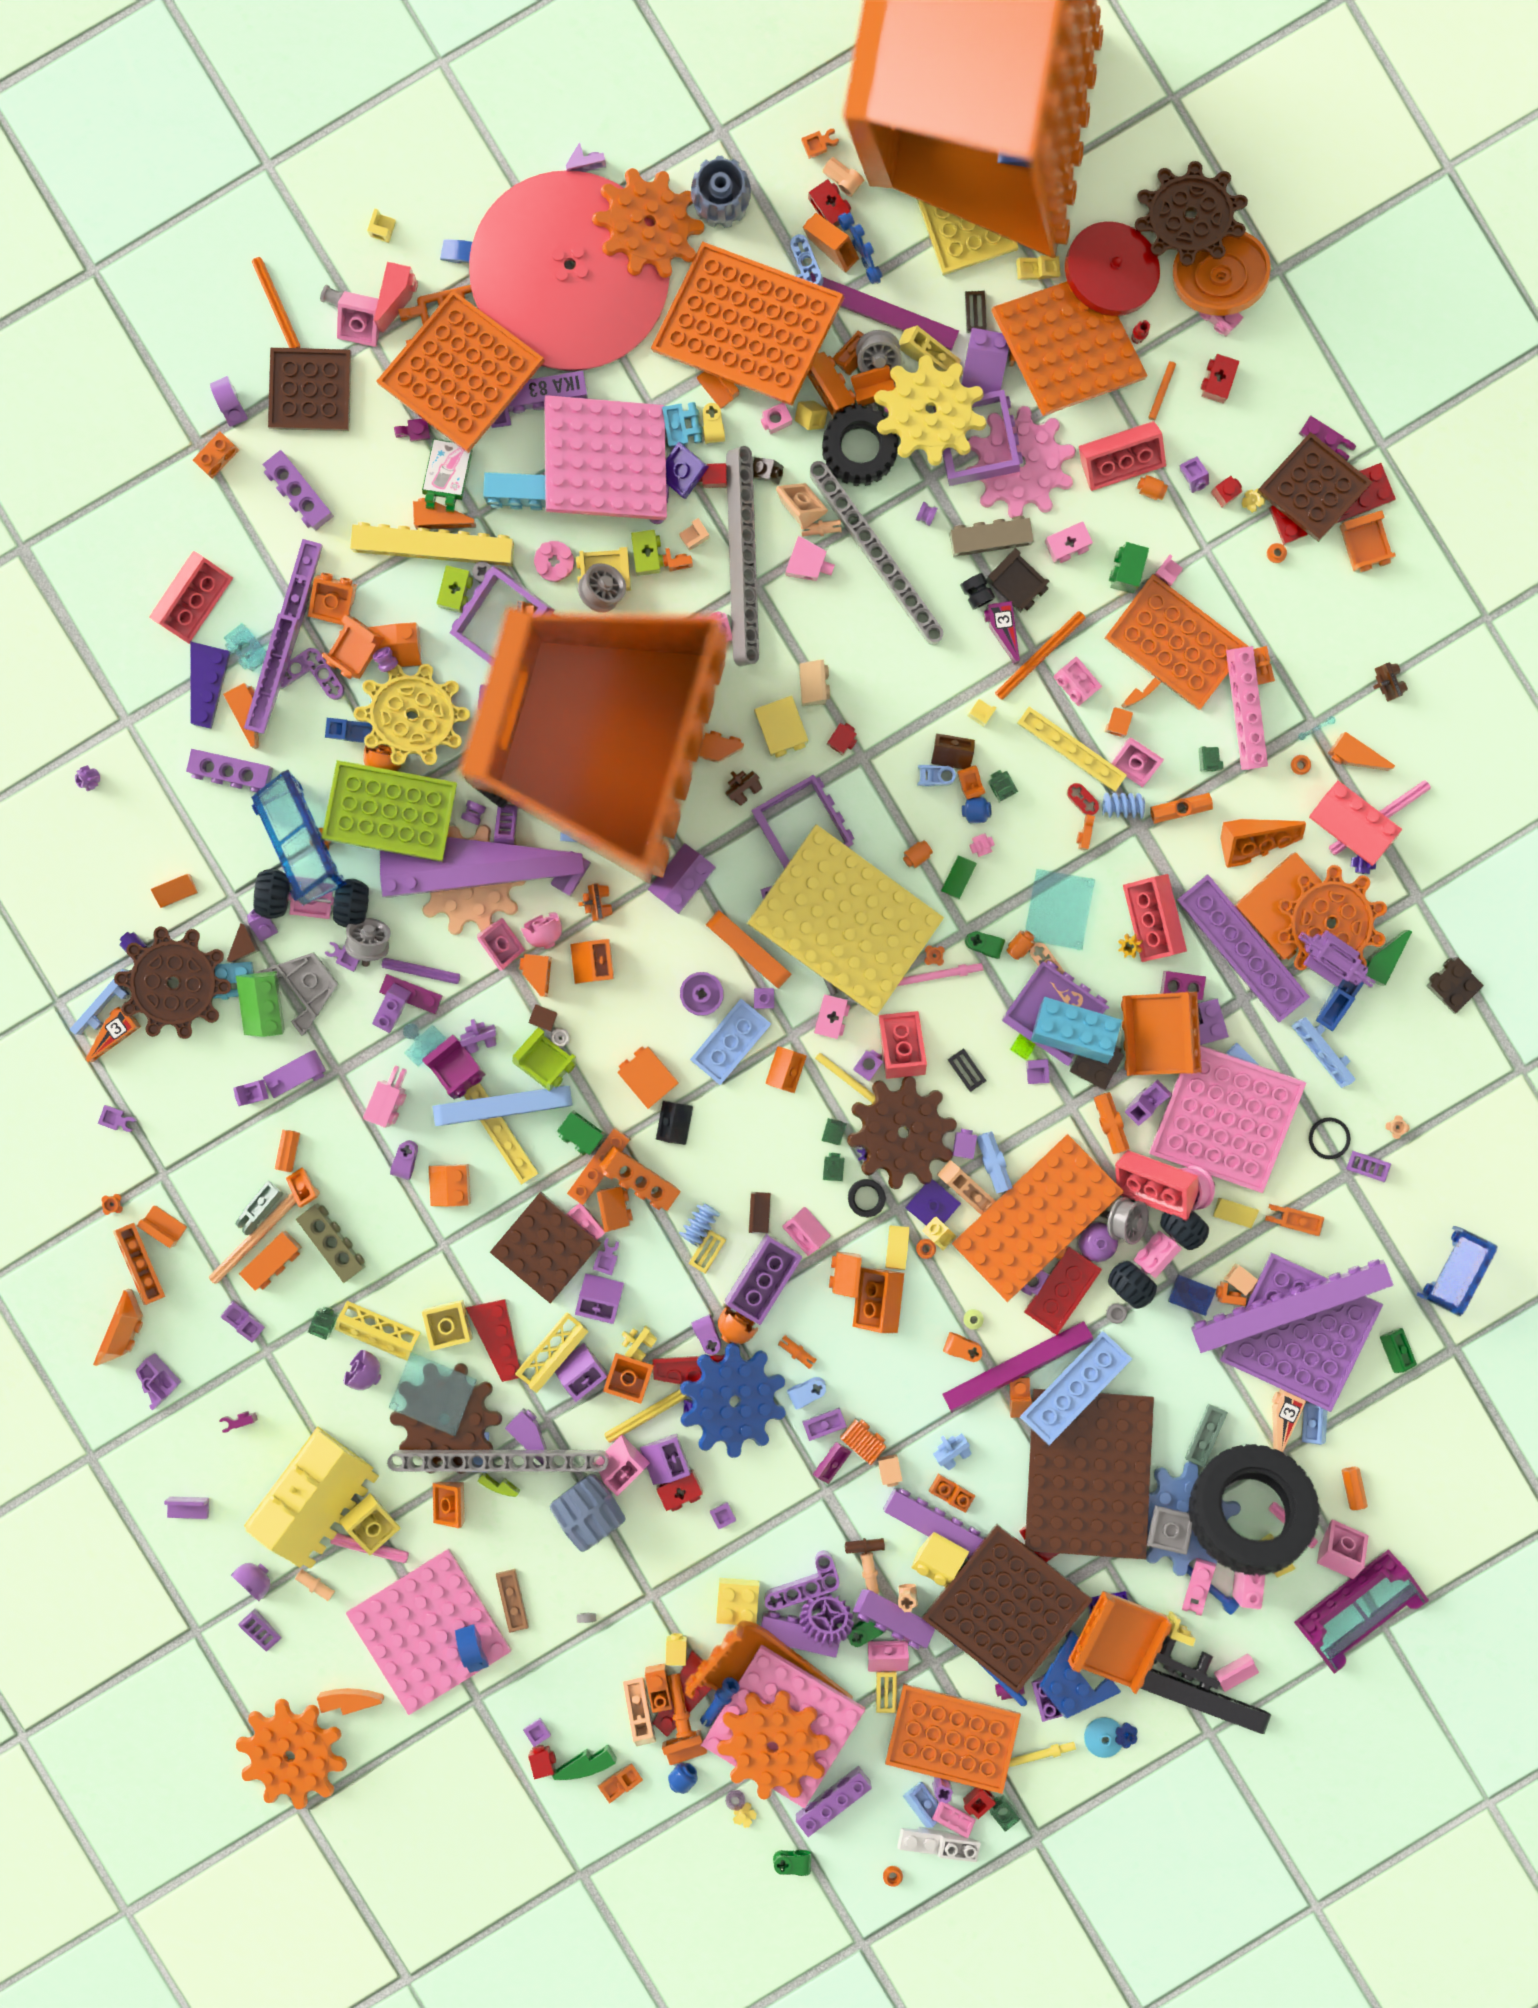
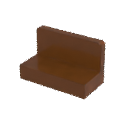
M936 733L931 764L957 769L971 767L975 740Z
M751 1191L749 1233H769L770 1192Z

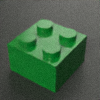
M1126 542L1122 547L1120 546L1114 557L1116 566L1111 570L1108 579L1111 582L1110 588L1133 594L1140 586L1150 548Z
M574 1110L557 1130L560 1133L558 1137L567 1144L570 1142L575 1144V1150L582 1155H586V1153L590 1155L606 1135V1133Z

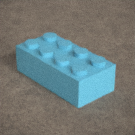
M484 472L483 497L487 505L495 509H501L502 506H510L511 509L521 510L522 507H530L531 510L540 511L542 508H546L545 475Z
M1044 997L1039 1007L1031 1041L1108 1064L1114 1054L1122 1020Z

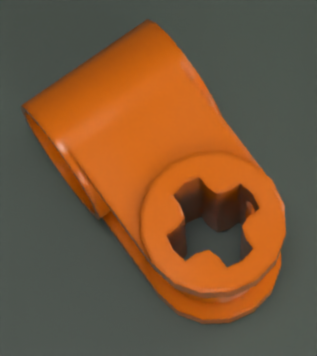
M949 1332L943 1352L970 1362H977L981 1359L982 1349L979 1343L959 1334ZM975 1347L978 1354L974 1353L973 1356H970L968 1350H972Z

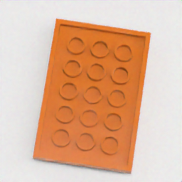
M1154 574L1151 575L1104 638L1198 710H1201L1229 673L1226 650L1248 647L1247 644Z
M903 1683L885 1765L1003 1794L1021 1713Z

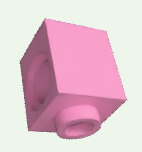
M783 402L762 412L763 418L760 421L764 430H769L770 434L792 425V417ZM778 415L781 418L780 422L773 423L770 420L771 416Z

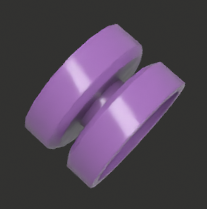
M696 972L689 975L683 981L680 988L682 1005L695 1015L714 1013L721 1006L724 999V990L721 982L714 975L707 972ZM704 990L706 992L705 997L700 998L698 992Z

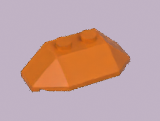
M132 1289L123 1290L93 1362L94 1366L123 1356L128 1351L131 1352L135 1345V1340L133 1339L143 1326V1322H141L143 1314Z

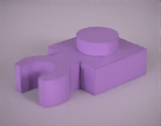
M330 942L329 944L334 946L335 951L333 953L325 951V955L328 957H338L335 963L355 972L360 960L350 956L345 950V945L341 950L337 943Z
M104 1105L97 1124L113 1130H118L119 1126H121L124 1131L132 1132L133 1129L127 1126V1122H136L137 1119L132 1116L123 1117L125 1111Z
M606 1238L604 1241L605 1251H598L593 1270L612 1276L618 1258L613 1252L618 1249L619 1241H616L614 1247H610L608 1245L609 1238Z

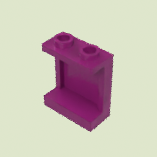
M451 1035L422 1059L447 1090L446 1093L454 1100L464 1096L471 1086L480 1083L486 1075L472 1055L466 1050L465 1046H461L460 1039L455 1035Z

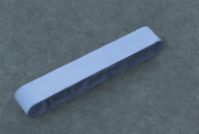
M570 1086L552 1088L550 1092L547 1089L439 1104L432 1106L435 1126H444L573 1106Z

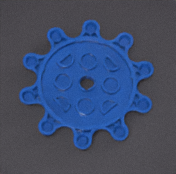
M729 1343L725 1348V1357L720 1362L713 1361L706 1354L699 1356L697 1365L702 1372L701 1378L696 1382L684 1381L680 1386L681 1393L693 1400V1407L688 1412L682 1414L680 1420L681 1424L685 1427L699 1425L702 1428L703 1434L698 1442L701 1450L708 1451L716 1442L722 1441L726 1444L728 1456L737 1458L741 1454V1447L746 1439H752L758 1446H765L769 1442V1436L765 1431L767 1421L770 1419L781 1420L786 1415L785 1408L777 1405L773 1400L775 1392L784 1387L785 1378L780 1374L767 1376L764 1373V1366L768 1360L766 1352L762 1350L757 1351L751 1359L744 1360L740 1356L739 1346L735 1343ZM733 1396H737L739 1401L733 1407L730 1405V1399Z

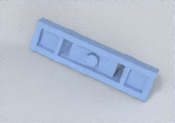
M113 979L69 1030L75 1035H81L89 1025L95 1030H99L103 1023L97 1018V1015L115 995L121 999H126L130 993L123 986H118Z
M1304 1017L1291 1025L1340 1088L1350 1085L1356 1080L1346 1068L1351 1062L1346 1055L1338 1058L1322 1038L1321 1034L1325 1031V1028L1321 1024L1314 1027Z

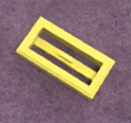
M712 1230L707 1232L708 1235L704 1237L703 1243L699 1245L688 1263L706 1274L726 1242L725 1238ZM710 1235L713 1236L714 1238L712 1239L711 1243L707 1247L698 1264H696L694 1261L698 1257L699 1253L706 1244ZM717 1239L721 1241L705 1268L701 1267Z
M876 1672V1713H896L897 1672ZM881 1677H884V1708H880ZM889 1677H892V1708H888Z

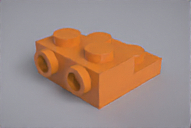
M321 573V575L314 577L308 617L345 626L341 620L344 615L350 616L357 584H353V580L349 578L333 579V575L329 573Z

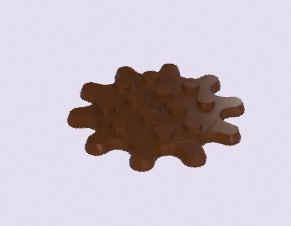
M1199 161L1190 162L1187 173L1183 176H1175L1168 168L1160 169L1157 177L1161 187L1157 191L1143 189L1137 194V200L1140 204L1149 208V213L1135 221L1136 230L1140 233L1152 232L1156 235V240L1151 245V252L1155 256H1161L1167 250H1176L1180 253V262L1185 267L1192 265L1195 261L1196 253L1201 251L1208 252L1216 260L1221 259L1225 255L1222 239L1227 236L1240 238L1246 231L1244 224L1237 222L1233 215L1236 211L1242 210L1247 206V197L1245 195L1232 196L1227 193L1226 187L1231 182V174L1229 172L1221 171L1215 177L1207 178L1203 175V167ZM1192 211L1196 213L1195 218H1189L1186 216V213Z
M159 926L153 932L154 943L151 947L144 948L134 942L126 947V952L133 959L134 966L130 971H119L114 976V982L118 986L128 987L131 991V998L122 1005L121 1011L125 1016H133L136 1013L145 1014L148 1019L145 1030L147 1035L151 1037L159 1035L165 1025H173L180 1038L188 1039L192 1035L191 1023L195 1018L201 1017L209 1023H214L219 1019V1012L213 1007L212 998L217 994H227L231 990V983L228 980L217 978L214 973L215 967L223 961L224 954L219 949H214L208 953L200 951L198 948L200 933L196 929H189L183 939L174 941L170 938L168 930L163 926ZM171 977H176L179 981L178 986L174 989L168 985V980Z
M912 1076L904 1077L901 1087L897 1091H891L884 1081L878 1080L874 1082L872 1090L875 1094V1101L871 1105L856 1102L851 1108L852 1114L861 1120L862 1128L856 1133H851L847 1138V1142L852 1148L862 1147L867 1151V1159L861 1166L862 1172L869 1176L878 1169L886 1170L889 1175L888 1184L892 1189L901 1188L904 1177L907 1174H914L920 1183L929 1184L933 1177L929 1168L930 1163L933 1160H940L946 1163L953 1158L952 1150L943 1144L942 1138L946 1133L956 1129L957 1122L952 1117L943 1118L938 1114L937 1107L943 1100V1094L939 1090H932L926 1096L919 1095L916 1091V1080ZM900 1127H906L908 1131V1136L905 1138L900 1137L898 1133Z
M428 1363L423 1368L425 1380L422 1385L415 1386L408 1381H404L399 1385V1393L406 1398L407 1406L404 1410L392 1412L389 1417L392 1425L402 1426L407 1431V1437L400 1443L399 1450H493V1445L485 1438L484 1432L490 1426L501 1424L503 1419L500 1412L490 1411L485 1407V1399L492 1393L493 1386L487 1381L477 1386L470 1385L467 1381L468 1367L464 1363L456 1364L449 1376H442L435 1364ZM443 1413L450 1416L448 1424H443L440 1420V1416ZM439 1456L433 1457V1462L436 1465L443 1461ZM453 1457V1462L456 1465L463 1464L461 1457Z

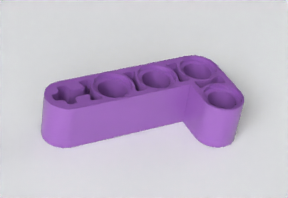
M822 1550L816 1554L815 1565L818 1573L769 1589L764 1596L766 1608L771 1611H777L809 1600V1598L812 1599L837 1590L840 1581L831 1553ZM826 1557L830 1561L827 1565L823 1566L819 1564L820 1558ZM832 1576L836 1581L833 1584H827L825 1579ZM809 1583H815L817 1588L809 1591L806 1586ZM790 1589H795L798 1594L795 1597H789L787 1592ZM782 1592L784 1593V1599H785L784 1601L782 1600V1597H781V1593H782ZM771 1596H774V1598L777 1599L776 1603H773V1601L770 1600Z

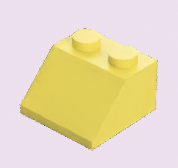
M371 1493L339 1520L346 1532L369 1555H372L401 1529Z
M933 1532L918 1549L911 1568L920 1575L934 1580L936 1584L946 1587L955 1578L969 1551Z

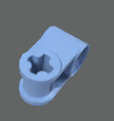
M918 765L920 779L917 782V786H949L955 781L956 773L949 766ZM949 771L952 774V779L944 781L941 778L942 772Z
M813 1377L787 1390V1393L795 1409H800L824 1396L826 1384L821 1377ZM814 1384L820 1386V1391L813 1389Z

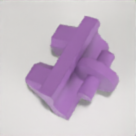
M471 1019V1026L465 1027L466 1033L460 1035L461 1046H465L470 1054L479 1051L477 1044L479 1041L484 1040L487 1048L497 1045L495 1024L485 1026L484 1021L477 1023L475 1019Z

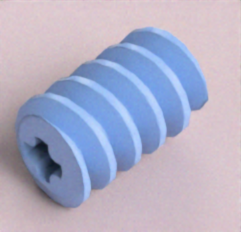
M1106 792L1102 800V815L1104 816L1105 812H1107L1108 817L1111 818L1113 812H1115L1116 817L1119 818L1121 812H1123L1125 818L1128 817L1129 813L1135 818L1136 814L1139 813L1140 818L1143 819L1145 799L1144 797L1142 799L1140 793L1136 794L1135 799L1132 793H1129L1127 798L1125 793H1121L1119 798L1117 793H1113L1110 798L1109 793Z
M704 1202L703 1206H696L699 1212H692L695 1219L688 1218L691 1225L683 1226L687 1232H679L681 1237L697 1246L696 1243H703L700 1236L706 1237L708 1235L704 1229H712L709 1223L716 1222L713 1216H720L717 1210Z

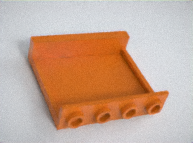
M1296 852L1291 853L1234 905L1278 953L1280 960L1292 958L1297 953L1295 949L1298 946L1294 943L1283 945L1277 940L1279 931L1288 928L1291 923L1290 917L1279 910V902L1285 898L1297 900L1301 896V888L1297 880L1302 874L1310 875L1317 883L1322 882Z
M1197 992L1122 996L1121 1009L1124 1018L1122 1028L1125 1036L1123 1048L1126 1053L1124 1067L1127 1071V1076L1202 1072Z
M1102 1591L1068 1662L1072 1670L1080 1673L1081 1669L1128 1686L1134 1694H1137L1139 1688H1142L1148 1671L1153 1667L1157 1653L1162 1649L1165 1637L1170 1634L1172 1624L1164 1614Z

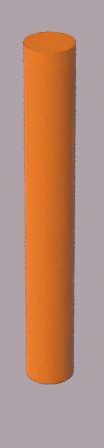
M1169 361L1148 416L1150 420L1155 421L1176 367L1175 362Z

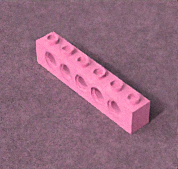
M1253 646L1226 650L1241 770L1268 767Z

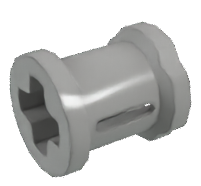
M326 284L321 291L320 301L323 303L326 301L338 308V302L344 291L339 292Z

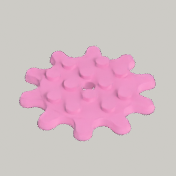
M1021 406L1017 410V417L1014 420L1015 427H1012L1013 434L1017 433L1019 445L1016 448L1017 452L1022 453V457L1026 462L1025 466L1020 467V472L979 480L985 485V492L980 497V504L983 507L989 508L999 500L1004 501L1008 505V515L1011 519L1016 516H1022L1023 508L1028 503L1035 504L1043 513L1050 512L1053 508V503L1049 496L1050 491L1056 487L1068 490L1073 485V479L1062 471L1061 465L1065 460L1075 456V447L1071 444H1057L1054 437L1060 428L1059 421L1056 418H1049L1044 424L1036 425L1032 421V411L1028 406ZM991 413L987 417V423L990 427L989 436L985 438L971 436L968 438L967 441L971 445V450L977 453L979 460L977 464L969 466L965 470L1012 460L1004 420L998 413Z

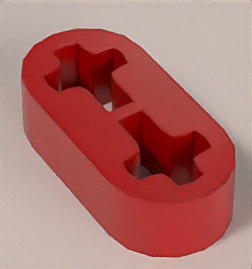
M1073 783L1068 787L1067 797L1084 815H1094L1097 813L1099 803L1083 785ZM1072 788H1079L1081 790L1079 794L1082 796V799L1077 795L1074 797L1071 795L1073 793ZM1083 800H1085L1089 804L1091 802L1094 804V806L1092 807L1094 809L1093 812L1091 810H1085L1087 806L1083 802Z

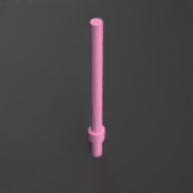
M982 963L967 966L966 964H961L956 968L903 977L898 986L960 975V977L968 976V973L983 971Z

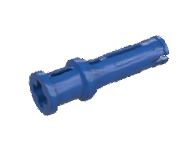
M730 1677L724 1679L722 1687L715 1692V1699L700 1718L702 1725L708 1720L705 1727H710L724 1705H728L732 1701L731 1697L740 1689L739 1683L735 1679Z

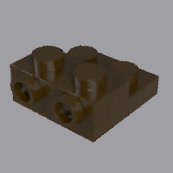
M1450 957L1443 963L1442 966L1444 968L1439 973L1435 972L1429 977L1428 980L1430 982L1426 986L1456 1014L1484 985L1471 973L1472 970L1459 957H1454L1453 959Z
M1115 1046L1113 1057L1108 1064L1077 1055L1069 1072L1106 1090L1124 1054L1121 1053L1122 1049Z

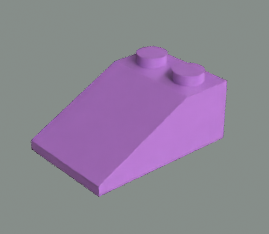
M978 328L971 329L961 381L964 387L979 386L984 394L1001 390L1009 352V346L1002 333Z

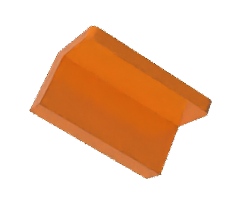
M889 365L850 377L858 405L862 404L864 406L874 403V396L880 390L892 391L895 389V382L890 376Z
M702 372L697 376L699 383L720 409L739 396V389L732 382L706 372Z
M778 1046L765 1083L781 1090L795 1093L807 1055Z
M156 1205L152 1206L146 1217L137 1224L138 1228L168 1248L174 1247L187 1229L185 1224Z
M701 1730L694 1731V1734L673 1738L662 1742L664 1756H667L670 1765L707 1754V1749L701 1746L704 1740Z

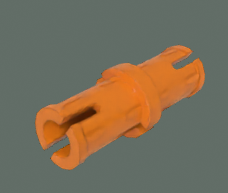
M784 1335L782 1339L788 1345L780 1340L778 1346L790 1353L793 1359L796 1358L810 1369L813 1365L807 1359L812 1363H815L817 1359L807 1353L802 1345L798 1346L787 1335Z

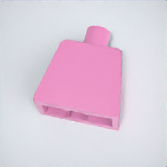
M798 536L785 576L817 581L820 572L831 576L835 564L824 561L827 551Z

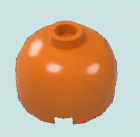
M365 745L363 761L366 766L399 771L402 766L392 763V749L389 746L379 745L377 748L371 749Z
M726 1306L718 1319V1328L722 1334L721 1338L727 1343L733 1342L735 1344H744L750 1341L758 1331V1327H753L755 1322Z

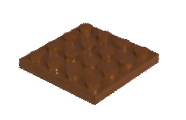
M270 347L268 428L349 431L351 350Z
M1310 432L1261 485L1257 493L1319 542L1368 489L1372 481Z
M540 1192L489 1253L551 1304L602 1242L596 1239L595 1236L544 1193Z

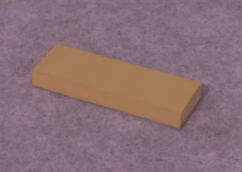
M516 1568L496 1573L509 1633L528 1629L529 1623Z

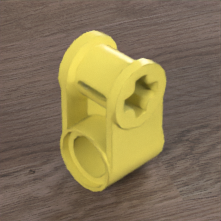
M708 403L703 408L705 444L725 442L720 407L716 403ZM709 410H713V413H715L713 418L710 417Z

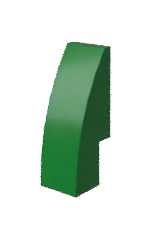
M606 1745L593 1755L586 1749L555 1769L552 1777L554 1780H571L591 1776L616 1764L617 1757L609 1745Z

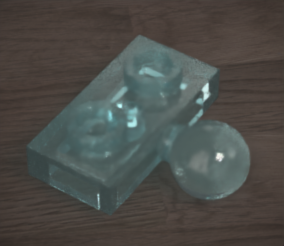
M407 1024L403 1028V1035L407 1039L415 1041L404 1054L418 1067L423 1063L422 1059L446 1040V1037L433 1024L422 1035L419 1034V1029L415 1024Z

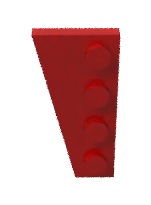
M506 1299L466 1307L501 1381L518 1379L519 1377L515 1373L520 1368Z
M725 1354L709 1356L713 1361L720 1362L724 1359ZM699 1356L653 1358L654 1380L674 1384H682L684 1381H698L702 1375L701 1369L697 1365Z
M694 1650L690 1652L686 1660V1666H683L680 1671L685 1706L689 1713L712 1689L704 1685L702 1687L698 1685L695 1688L692 1699L685 1694L686 1681L692 1674L694 1675L698 1671L700 1664L704 1661ZM673 1703L671 1710L658 1712L653 1721V1725L666 1737L676 1728V1722L672 1718L674 1715Z

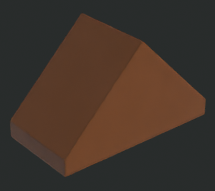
M240 923L226 961L235 963L260 951L248 925Z

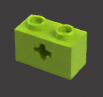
M655 529L632 532L631 538L637 576L661 573L660 567H664L663 556L658 555L657 548L661 547L660 535L655 534ZM649 548L651 553L649 557H646L645 552Z
M446 565L436 602L439 608L462 613L464 605L469 600V597L466 596L467 591L473 585L474 578L471 577L470 571ZM458 585L460 591H456L454 594L452 588H456Z

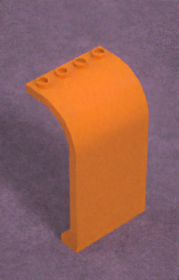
M740 1621L732 1631H728L723 1639L724 1641L712 1650L711 1656L700 1664L698 1671L694 1675L692 1674L685 1683L687 1685L685 1694L692 1699L695 1688L698 1685L701 1687L704 1685L717 1691V1689L722 1687L725 1678L730 1677L739 1682L758 1649L763 1645L853 1700L851 1694L802 1656L785 1645L768 1630L750 1621Z

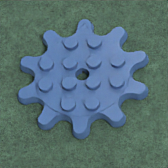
M1190 1461L1186 1462L1183 1467V1473L1179 1477H1172L1167 1469L1163 1467L1155 1470L1154 1478L1157 1481V1488L1154 1492L1149 1493L1147 1537L1155 1505L1189 1513V1498L1191 1497L1193 1485L1198 1478L1199 1469L1197 1464ZM1222 1499L1223 1512L1227 1520L1231 1516H1236L1240 1513L1241 1506L1237 1501H1224ZM1193 1529L1187 1555L1150 1547L1146 1551V1560L1151 1564L1157 1563L1162 1557H1170L1173 1561V1572L1177 1576H1184L1187 1573L1189 1563L1192 1560H1196V1558L1216 1563L1217 1566V1560H1213L1206 1553V1550L1201 1547L1197 1536L1194 1535Z

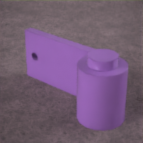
M312 1050L267 1074L263 1079L272 1097L276 1098L307 1080L313 1079L315 1082L323 1078V1073L326 1072V1069L316 1050Z

